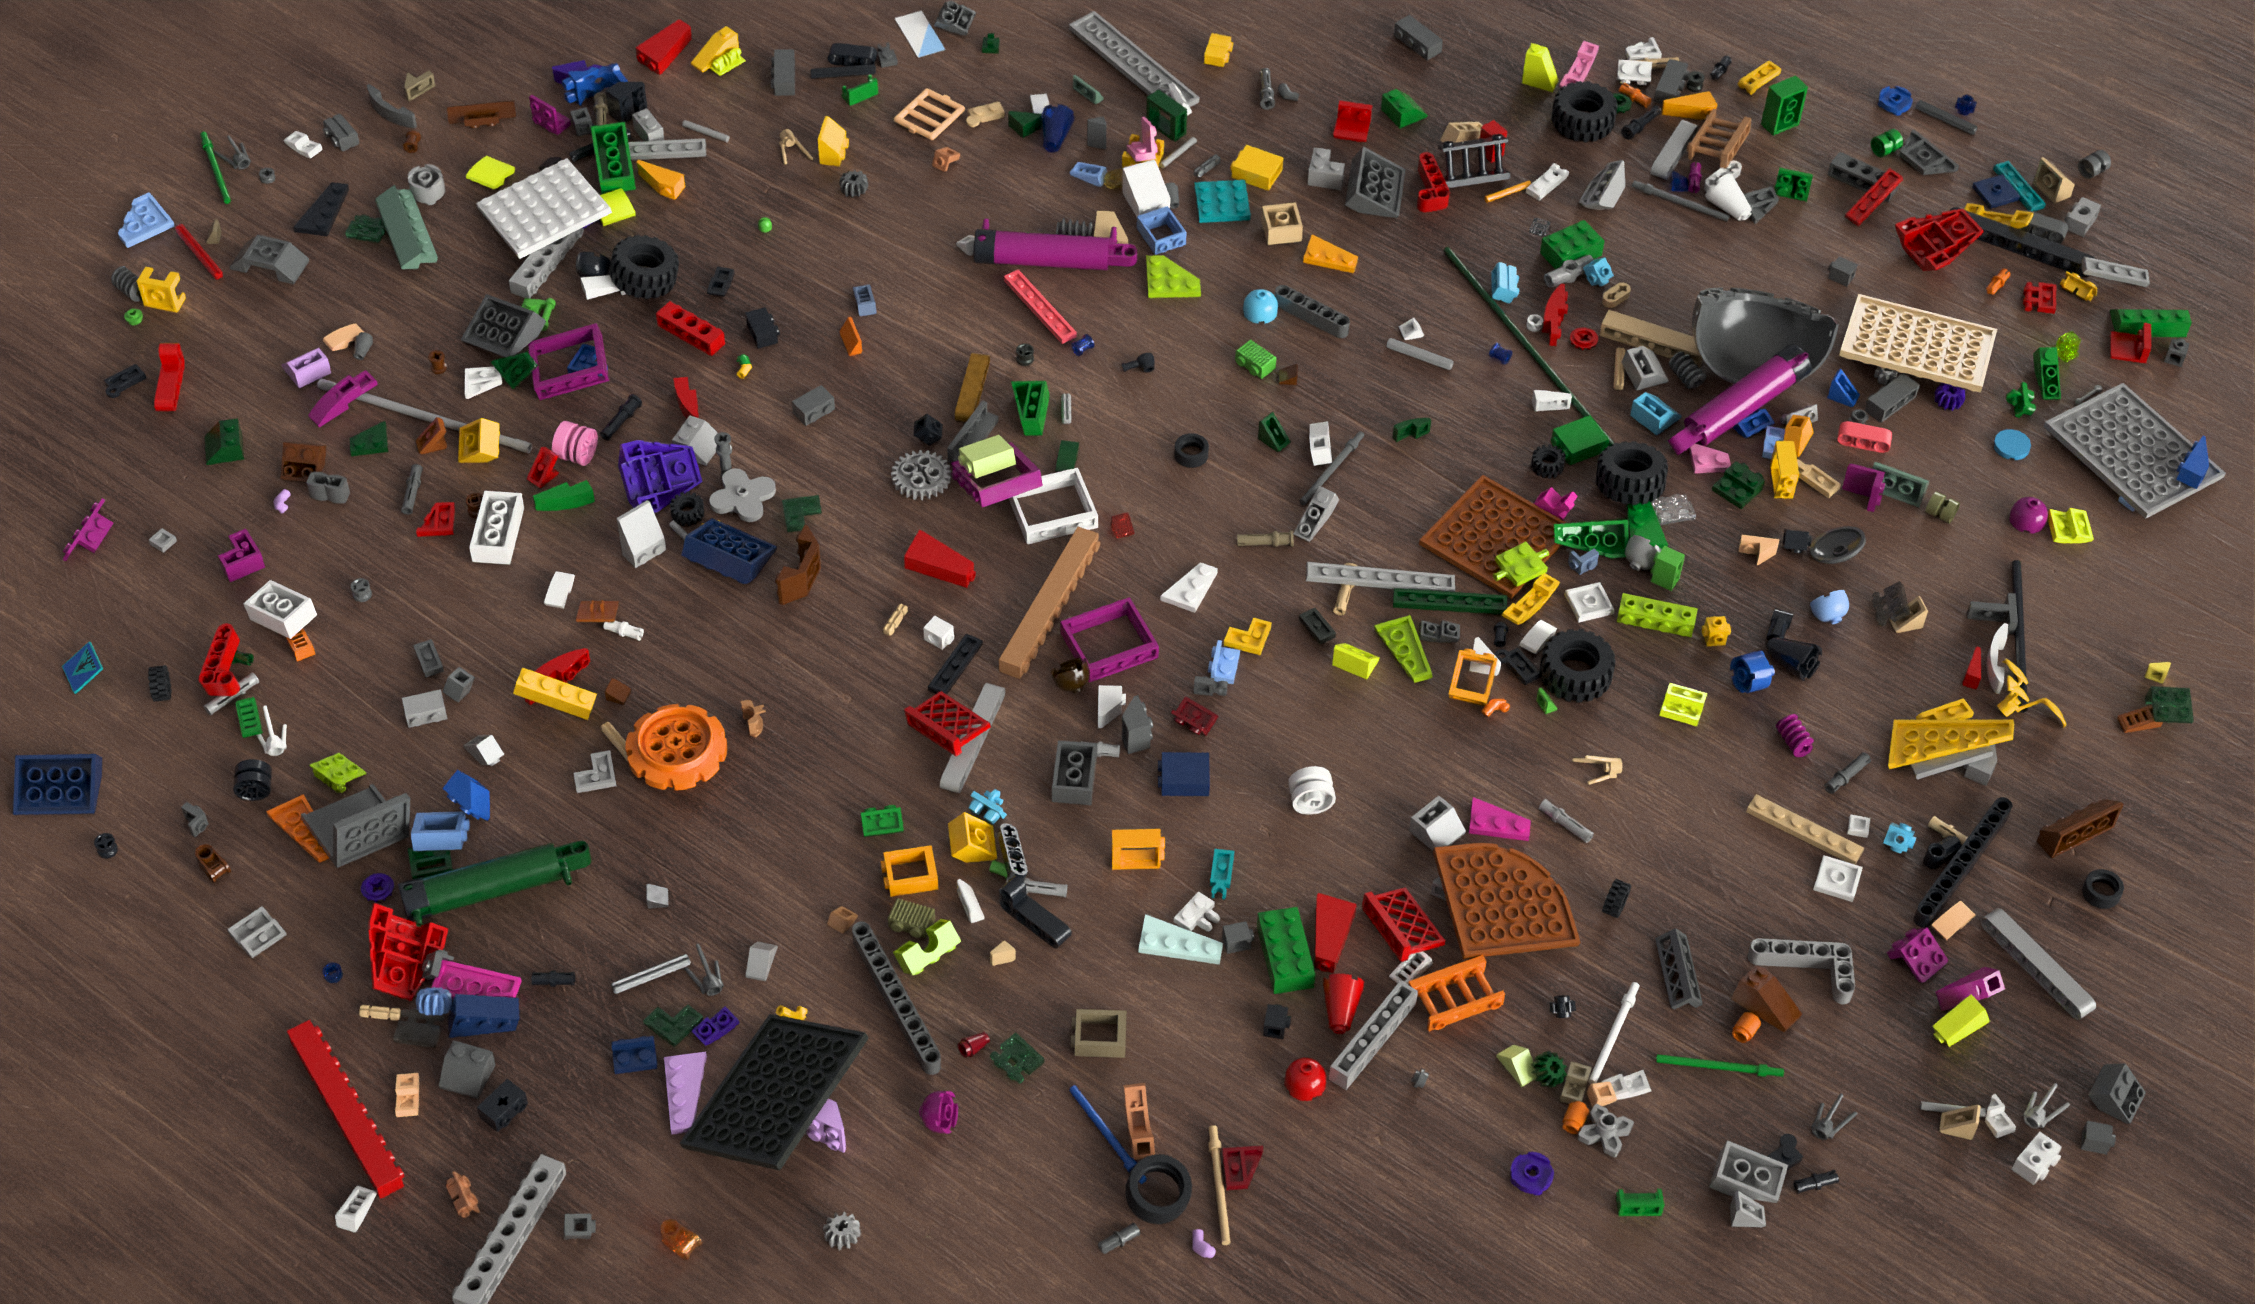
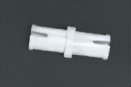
M625 621L604 622L605 630L618 633L622 637L627 636L640 641L644 633L642 628L631 626Z

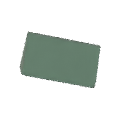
M1073 75V89L1095 105L1104 100L1097 90L1078 76Z

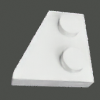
M1654 37L1649 38V41L1645 44L1639 42L1625 49L1627 59L1632 61L1643 60V58L1659 59L1662 56Z
M495 367L465 369L466 399L502 384V376Z

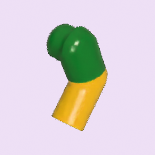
M741 354L736 359L739 362L738 364L741 365L737 376L744 379L751 370L752 365L749 357Z

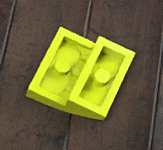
M486 156L469 170L466 178L496 189L504 185L506 177L515 173V167Z
M622 188L600 195L612 211V213L600 218L603 226L635 216L636 212Z
M2069 508L2067 512L2049 509L2048 523L2053 542L2086 543L2093 540L2086 511Z
M1670 683L1659 716L1697 726L1707 693Z

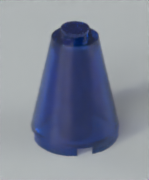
M1049 104L1043 108V147L1050 153L1060 150L1075 121L1073 110L1067 106L1058 104L1057 107H1052V104Z

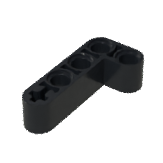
M1013 876L999 889V902L1003 910L1051 947L1057 949L1072 935L1070 928L1064 922L1027 895L1026 885L1019 877Z

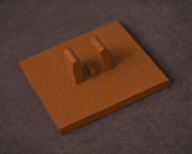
M581 601L576 622H615L619 601Z

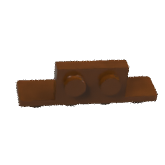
M514 100L448 106L447 116L449 124L465 122V127L469 126V128H478L479 125L491 127L496 126L499 123V119L516 117Z

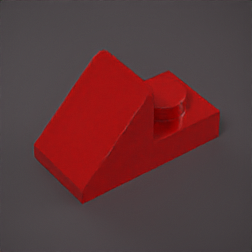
M541 447L526 479L539 488L545 486L559 474L553 468L559 456L547 447Z

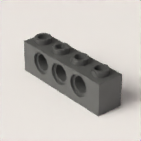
M1839 152L1830 163L1828 176L1867 192L1885 171ZM1899 185L1884 199V201L1889 202L1892 199V197L1898 191Z

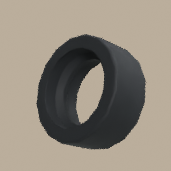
M1188 433L1176 440L1174 457L1180 465L1187 468H1195L1206 463L1209 444L1203 436L1196 433ZM1187 446H1195L1200 448L1202 452L1196 455H1188L1183 453L1181 449Z
M2106 869L2091 871L2087 875L2082 888L2086 901L2100 909H2109L2116 906L2124 891L2123 881L2120 877ZM2094 882H2103L2112 887L2115 893L2111 896H2104L2097 893L2091 885Z

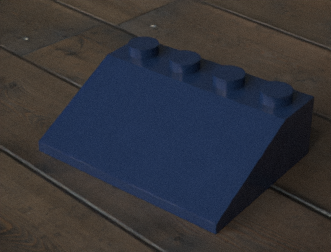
M712 518L686 535L681 556L688 558L691 562L702 564L707 569L720 572L723 576L736 579L739 583L748 584L757 577L777 550V546Z
M97 754L15 755L13 815L95 814L102 778V757Z

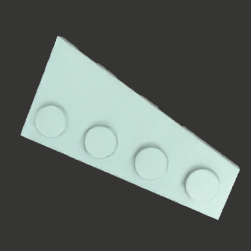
M1145 914L1139 953L1220 965L1223 943Z

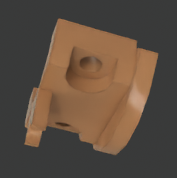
M751 700L741 701L743 718L749 719L747 720L749 735L756 738L763 729V719L759 714L765 713L766 710L762 709L764 705L754 707Z

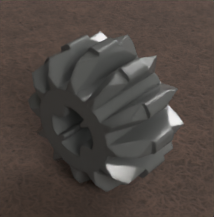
M848 170V173H843L839 180L840 190L846 196L851 195L852 198L854 196L860 197V194H865V191L868 190V179L862 171L856 172L854 170L851 172Z

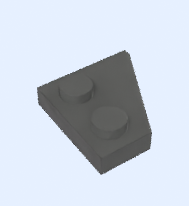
M1772 186L1743 194L1752 209L1750 217L1754 224L1758 223L1779 201Z

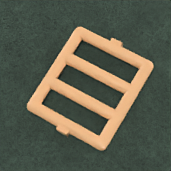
M926 88L894 117V122L908 128L909 132L913 134L918 133L930 140H934L965 111V107L950 100V97L947 95L942 96ZM929 96L955 109V111L950 114L924 101V99ZM919 105L945 118L942 123L937 122L913 109ZM908 114L936 129L933 132H929L903 118Z

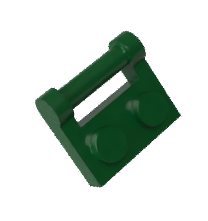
M413 847L408 848L412 879L453 870L450 850L413 851ZM444 862H445V864H446L445 866H440V867H435V868H430V869H425V870H420V871H418V869H417V868H419V867H424V866H429V865H434V864H439V863H444Z

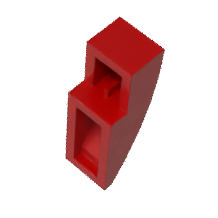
M688 377L673 378L676 399L686 419L689 415L699 418L696 389L689 390Z

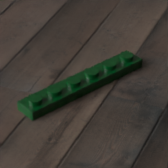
M1394 588L1393 608L1502 614L1507 609V595Z

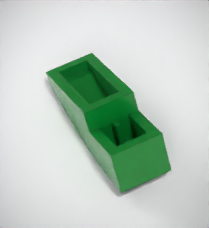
M585 480L571 487L565 482L534 495L533 501L536 511H559L585 506L595 502L592 487Z

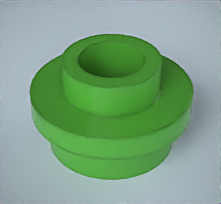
M130 309L124 314V318L130 325H137L142 321L143 314L139 309Z

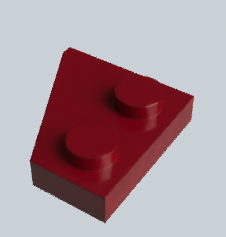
M1263 1146L1222 1148L1226 1190L1248 1189L1262 1157Z

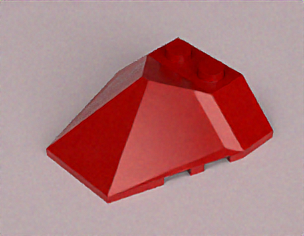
M1964 209L1946 211L1936 216L1928 214L1924 218L1918 219L1910 217L1895 224L1903 250L1922 271H1936L1949 265L1984 231Z
M374 903L368 922L372 989L411 1001L424 981L422 978V964L426 960L427 954L444 949L449 928L431 922L417 927L415 922L392 915L393 909Z

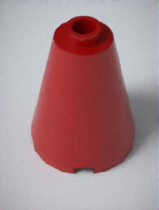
M1330 974L1328 979L1326 977L1323 978L1329 1028L1336 1034H1345L1351 1028L1364 989V981L1359 977L1357 980H1354L1352 975Z

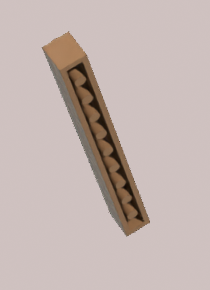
M1079 526L1077 527L999 659V672L1021 679L1023 673H1027L1030 661L1036 658L1038 648L1044 644L1047 632H1051L1054 620L1059 618L1063 605L1068 603L1071 591L1074 592L1078 579L1083 577L1086 565H1090L1093 553L1098 551L1100 547L1098 533Z

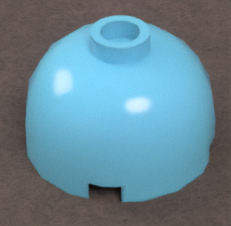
M1264 289L1250 292L1243 304L1244 317L1257 324L1259 321H1264V323L1273 321L1278 311L1276 297L1270 291Z

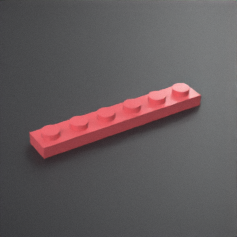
M1019 269L1004 276V282L1061 344L1077 337V332Z

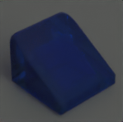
M1672 171L1670 179L1671 191L1688 192V178Z

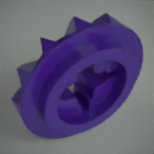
M383 873L368 876L361 885L363 897H366L368 901L374 900L376 903L381 899L385 901L387 896H392V891L394 890L392 878ZM381 886L382 890L375 892L374 887L378 888Z

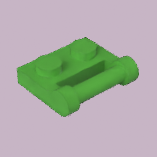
M525 298L522 307L532 310L540 315L541 309H544L542 318L546 320V323L541 331H546L549 326L548 320L551 311L555 308L556 302L551 298L546 300Z

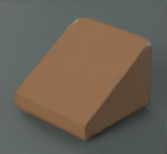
M841 906L830 913L827 924L840 933H845L857 919L858 915Z

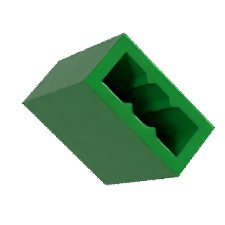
M1591 415L1553 429L1551 443L1553 447L1557 446V450L1561 449L1562 453L1565 454L1567 463L1573 465L1599 455L1608 447L1609 438Z

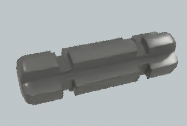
M1217 154L1213 155L1195 168L1193 174L1200 178L1221 162V157Z

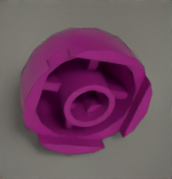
M2023 497L2012 506L2009 520L2012 526L2021 532L2026 530L2030 531L2029 533H2037L2045 527L2048 511L2041 500L2034 497Z
M952 1091L932 1092L924 1099L920 1106L919 1115L925 1127L935 1133H951L950 1127L956 1126L958 1104L953 1102L952 1098L956 1097Z

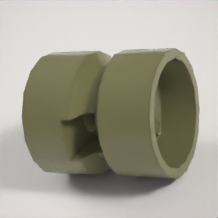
M1936 491L1929 500L1925 512L1934 517L1938 515L1940 520L1950 524L1960 507V502L1952 498L1946 499V495Z

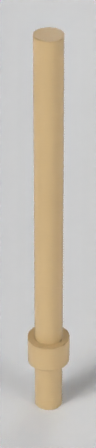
M1210 1126L1208 1147L1209 1152L1212 1154L1222 1245L1230 1244L1220 1157L1222 1147L1221 1141L1218 1140L1217 1126Z

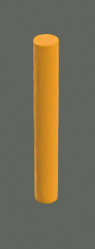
M1528 180L1484 197L1485 202L1488 203L1524 190L1531 185V182Z

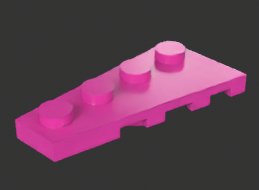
M442 960L439 976L434 979L431 988L449 990L452 1000H454L455 994L516 998L522 980L520 977Z

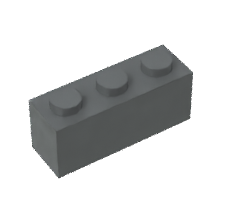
M1411 15L1395 23L1394 36L1427 61L1442 52L1443 40Z
M794 49L774 50V57H771V65L774 67L771 68V77L774 78L771 79V89H775V96L795 95Z
M1669 59L1655 91V103L1663 104V100L1680 97V91H1683L1685 81L1688 80V74L1690 73V71H1687V63Z
M1904 373L1894 377L1888 385L1882 386L1877 393L1871 394L1867 398L1865 412L1882 423L1916 398L1920 385Z

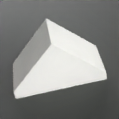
M1479 637L1475 638L1473 650L1476 651V654L1483 655V653H1489L1494 655ZM1498 658L1494 676L1499 675L1501 662ZM1471 661L1469 671L1489 674L1491 666Z

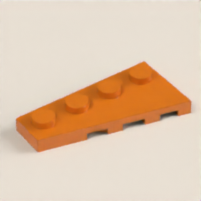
M304 794L266 811L268 817L315 860L321 863L329 859L328 855L301 820L302 813L308 814L313 812Z

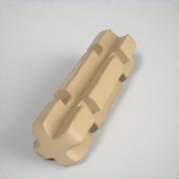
M899 604L887 621L888 623L883 627L884 634L891 636L894 633V629L898 627L903 619L902 616H905L908 612L906 605Z
M361 1005L359 1009L361 1017L369 1018L371 1016V1018L386 1020L391 1018V1020L396 1021L400 1020L401 1009L399 1008L389 1009V1007Z

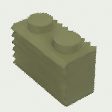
M899 898L896 899L888 916V927H891L893 931H904L916 938H927L928 934L925 930L935 922V910L933 908L904 901L903 899L900 900Z

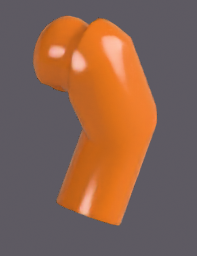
M1492 699L1481 712L1486 717H1489L1495 710H1501L1503 713L1507 712L1510 705L1504 699Z

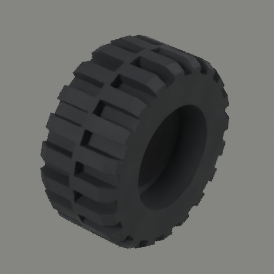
M1577 81L1573 84L1572 82L1567 84V86H1563L1556 93L1551 120L1555 129H1558L1557 131L1561 135L1564 134L1566 138H1572L1577 142L1578 140L1594 142L1606 137L1613 129L1617 113V101L1611 91H1608L1604 86L1601 87L1598 83ZM1578 110L1588 111V112H1591V113H1584V112H1580V111H1578Z
M634 235L632 238L627 237L621 240L614 247L609 274L614 285H617L620 291H625V294L633 295L635 298L643 297L644 299H650L653 297L655 299L659 298L660 295H666L674 288L679 260L677 253L671 246H668L667 242L660 241L656 237L651 238L648 235Z
M1623 441L1620 444L1614 443L1611 447H1606L1599 455L1596 485L1605 497L1611 498L1614 502L1619 501L1625 505L1627 503L1632 505L1639 503L1642 505L1647 504L1648 501L1652 502L1659 498L1663 491H1665L1668 472L1667 460L1662 452L1657 451L1653 446H1647L1646 443L1640 444L1636 441Z
M1568 629L1567 632L1561 631L1556 636H1552L1544 646L1539 670L1541 672V680L1551 693L1554 692L1558 698H1565V701L1571 702V700H1575L1576 703H1582L1583 700H1586V702L1592 701L1594 697L1599 698L1609 689V685H1611L1616 663L1614 651L1608 642H1604V638L1600 635L1596 636L1594 632H1585L1584 629H1578V631ZM1579 660L1590 665L1592 669L1588 671H1575L1566 667L1563 662Z

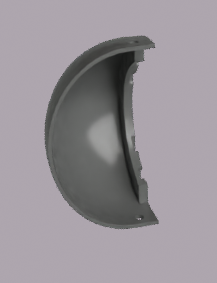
M1722 287L1708 288L1700 291L1699 295H1697L1692 316L1693 337L1701 357L1713 372L1732 384L1738 382L1790 344L1797 345L1804 352L1808 353L1812 371L1809 375L1803 377L1802 380L1807 378L1829 356L1839 324L1832 316L1821 314L1820 309L1788 297H1785V300L1774 298V294L1733 287L1728 291L1723 290Z

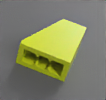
M1531 43L1526 52L1522 83L1553 92L1558 84V77L1547 47Z
M1971 994L1933 1025L1935 1031L1933 1035L1941 1044L1945 1042L1950 1047L1989 1023L1990 1020L1985 1008Z

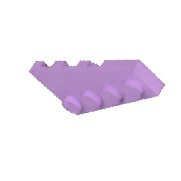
M706 1052L664 1057L672 1134L687 1132L695 1121L701 1081L704 1075V1065L707 1058Z

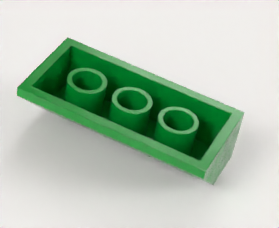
M2110 309L2115 332L2137 335L2138 330H2142L2144 323H2150L2151 337H2186L2192 323L2188 310Z

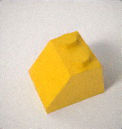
M825 116L818 137L819 161L823 165L840 167L841 161L845 159V148L848 149L849 138H846V131L829 116Z
M480 418L460 427L458 462L487 463L498 458L499 423Z
M963 812L948 823L952 857L965 863L997 859L993 825L966 812Z

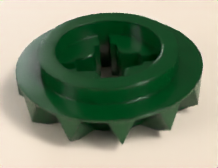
M1614 93L1613 95L1617 101V113L1621 112L1624 114L1625 111H1629L1632 105L1631 99L1624 94Z

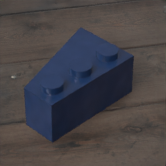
M455 994L448 1015V1038L515 1031L519 1022V998Z

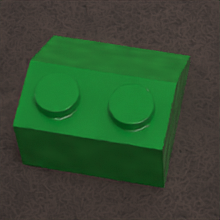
M1394 89L1382 94L1381 110L1399 129L1427 118V114L1409 95L1402 91Z

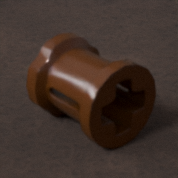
M414 130L406 133V141L403 143V149L406 152H417V144L421 140L420 133Z
M432 351L428 356L431 362L430 368L434 374H442L447 370V365L444 362L445 355L442 351Z

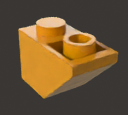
M1792 415L1785 428L1784 441H1794L1796 457L1798 458L1814 433L1810 417Z

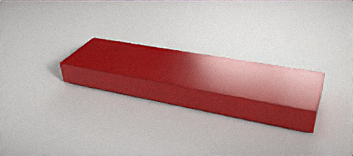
M1889 168L1845 214V218L1859 227L1901 183L1903 176Z

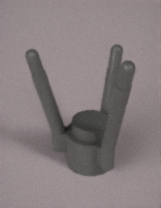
M228 135L227 138L236 151L233 155V161L217 151H214V154L231 164L234 169H246L250 165L251 160L243 143H240L242 150L240 152L232 138Z
M696 944L707 976L703 978V983H701L688 967H685L684 970L698 985L702 994L706 993L708 996H714L720 993L724 986L721 980L718 961H714L715 976L710 972L700 944Z
M1842 1093L1835 1100L1826 1118L1820 1119L1824 1108V1103H1820L1815 1121L1811 1126L1812 1133L1821 1140L1832 1139L1841 1128L1857 1115V1112L1854 1111L1833 1129V1122L1830 1119L1843 1098Z

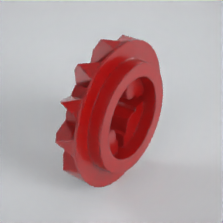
M1577 328L1570 334L1571 344L1575 345V348H1582V351L1585 348L1590 350L1592 347H1596L1598 343L1597 333L1589 328Z

